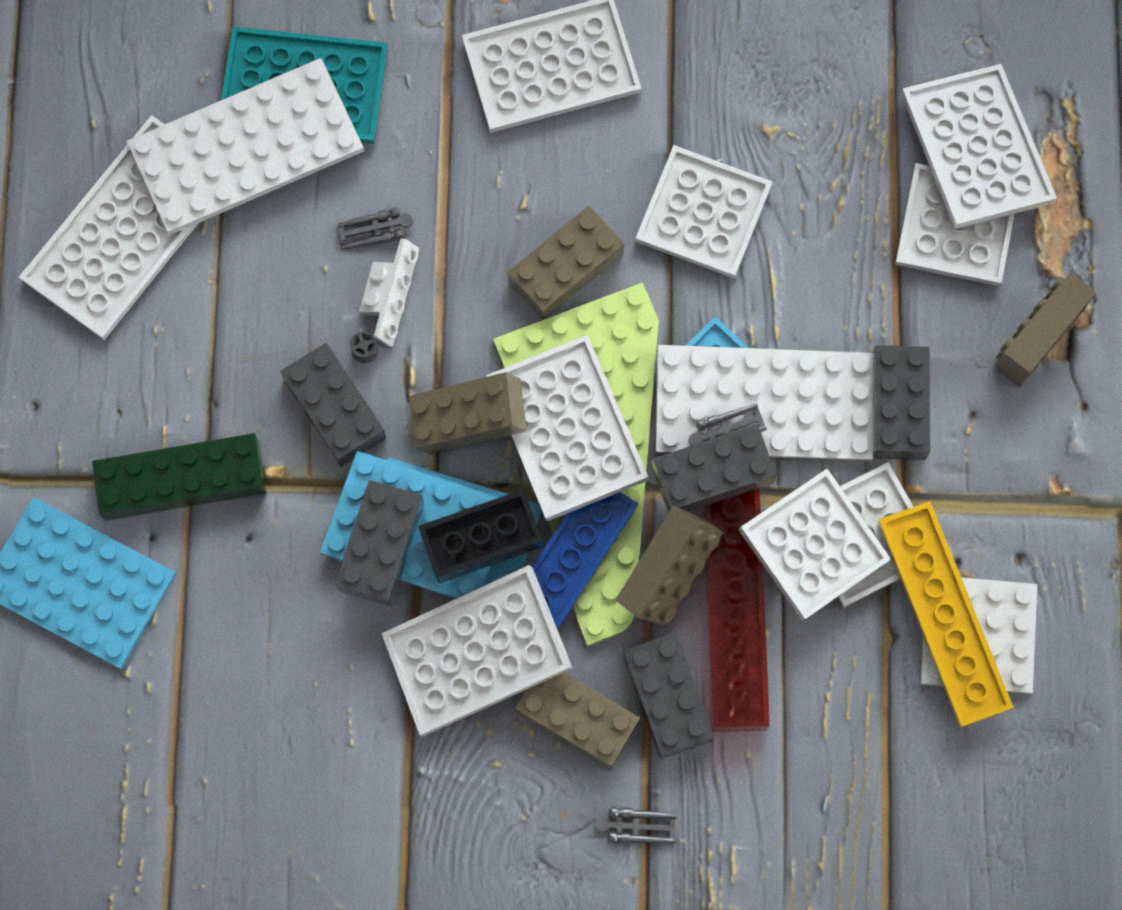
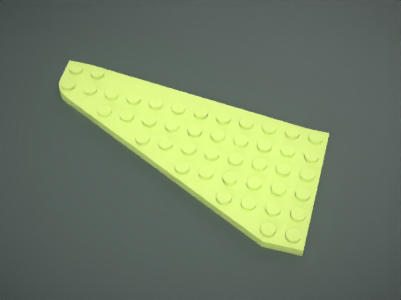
M643 282L493 339L503 367L506 368L588 335L645 470H647L659 320ZM645 482L621 491L622 494L639 503L638 507L573 606L577 623L587 647L622 634L633 622L634 614L615 600L639 562ZM565 515L548 521L552 535Z

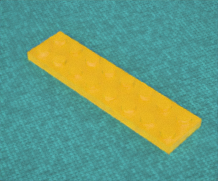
M931 501L879 519L878 524L959 728L1012 710L1014 707Z

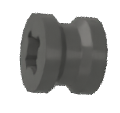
M365 331L358 332L352 337L350 348L353 357L358 362L369 363L377 357L378 345L371 333Z

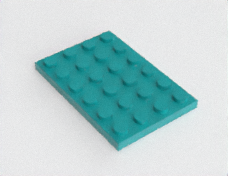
M232 26L221 100L321 58L361 143L375 144L388 43Z

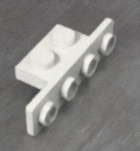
M400 239L394 263L372 262L359 312L364 315L379 316L374 338L388 347L393 346L398 333L406 296L411 285L415 263L418 259L419 248L407 239Z

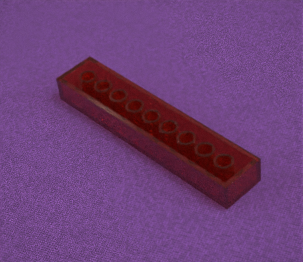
M760 488L703 506L704 519L723 531L718 546L705 561L711 729L713 732L767 731L770 727L763 564L738 530L741 526L761 514Z

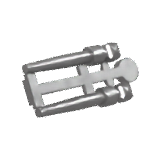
M395 207L391 208L390 211L382 210L376 214L338 223L342 249L380 242L388 243L393 242V239H404V231L402 229L395 230V227L409 228L413 225L414 220L408 213L400 216V210ZM378 220H380V221H386V220H388L387 222L378 223ZM369 222L373 223V225L365 227H360L347 231L344 230V227L359 225ZM390 228L391 231L382 233L383 235H380V230ZM369 232L375 233L374 237L347 243L346 240L347 237Z
M755 403L718 416L707 417V420L697 421V430L703 431L707 427V433L703 435L693 433L688 441L690 446L702 443L707 439H714L715 436L721 434H729L732 430L757 422L761 432L767 430L763 422L758 405ZM753 410V417L727 426L726 420ZM719 423L721 424L722 428L712 431L711 427L717 426Z
M612 807L609 809V816L611 818H618L617 822H610L605 817H601L596 821V828L599 832H606L609 828L617 829V833L610 832L608 834L607 840L610 843L621 841V844H630V842L675 844L676 814L631 810V808L619 810L617 807ZM634 818L633 823H622V819ZM639 818L670 819V825L639 824ZM622 829L633 830V835L625 832L621 833ZM639 830L669 832V838L638 835Z

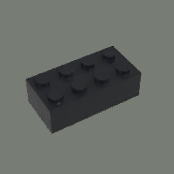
M524 489L418 526L438 584L543 548V541Z

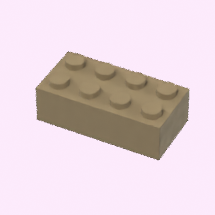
M588 206L508 271V282L538 316L544 320L624 254V243L596 212Z
M1069 273L1065 279L1059 277L1050 288L1046 297H1043L1035 306L1029 318L1026 317L1013 338L1010 337L1002 346L1001 351L996 356L999 361L995 368L1021 388L1085 310L1096 292L1072 273Z
M507 372L409 396L414 448L428 454L527 431L521 379Z
M672 506L615 601L640 619L666 626L676 615V609L682 599L690 592L691 584L696 576L704 569L705 561L710 553L718 546L723 531L698 514Z
M562 673L525 690L515 707L517 715L610 770L640 722V717L566 673Z

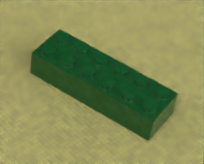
M255 433L92 461L99 514L105 521L267 493L260 445Z

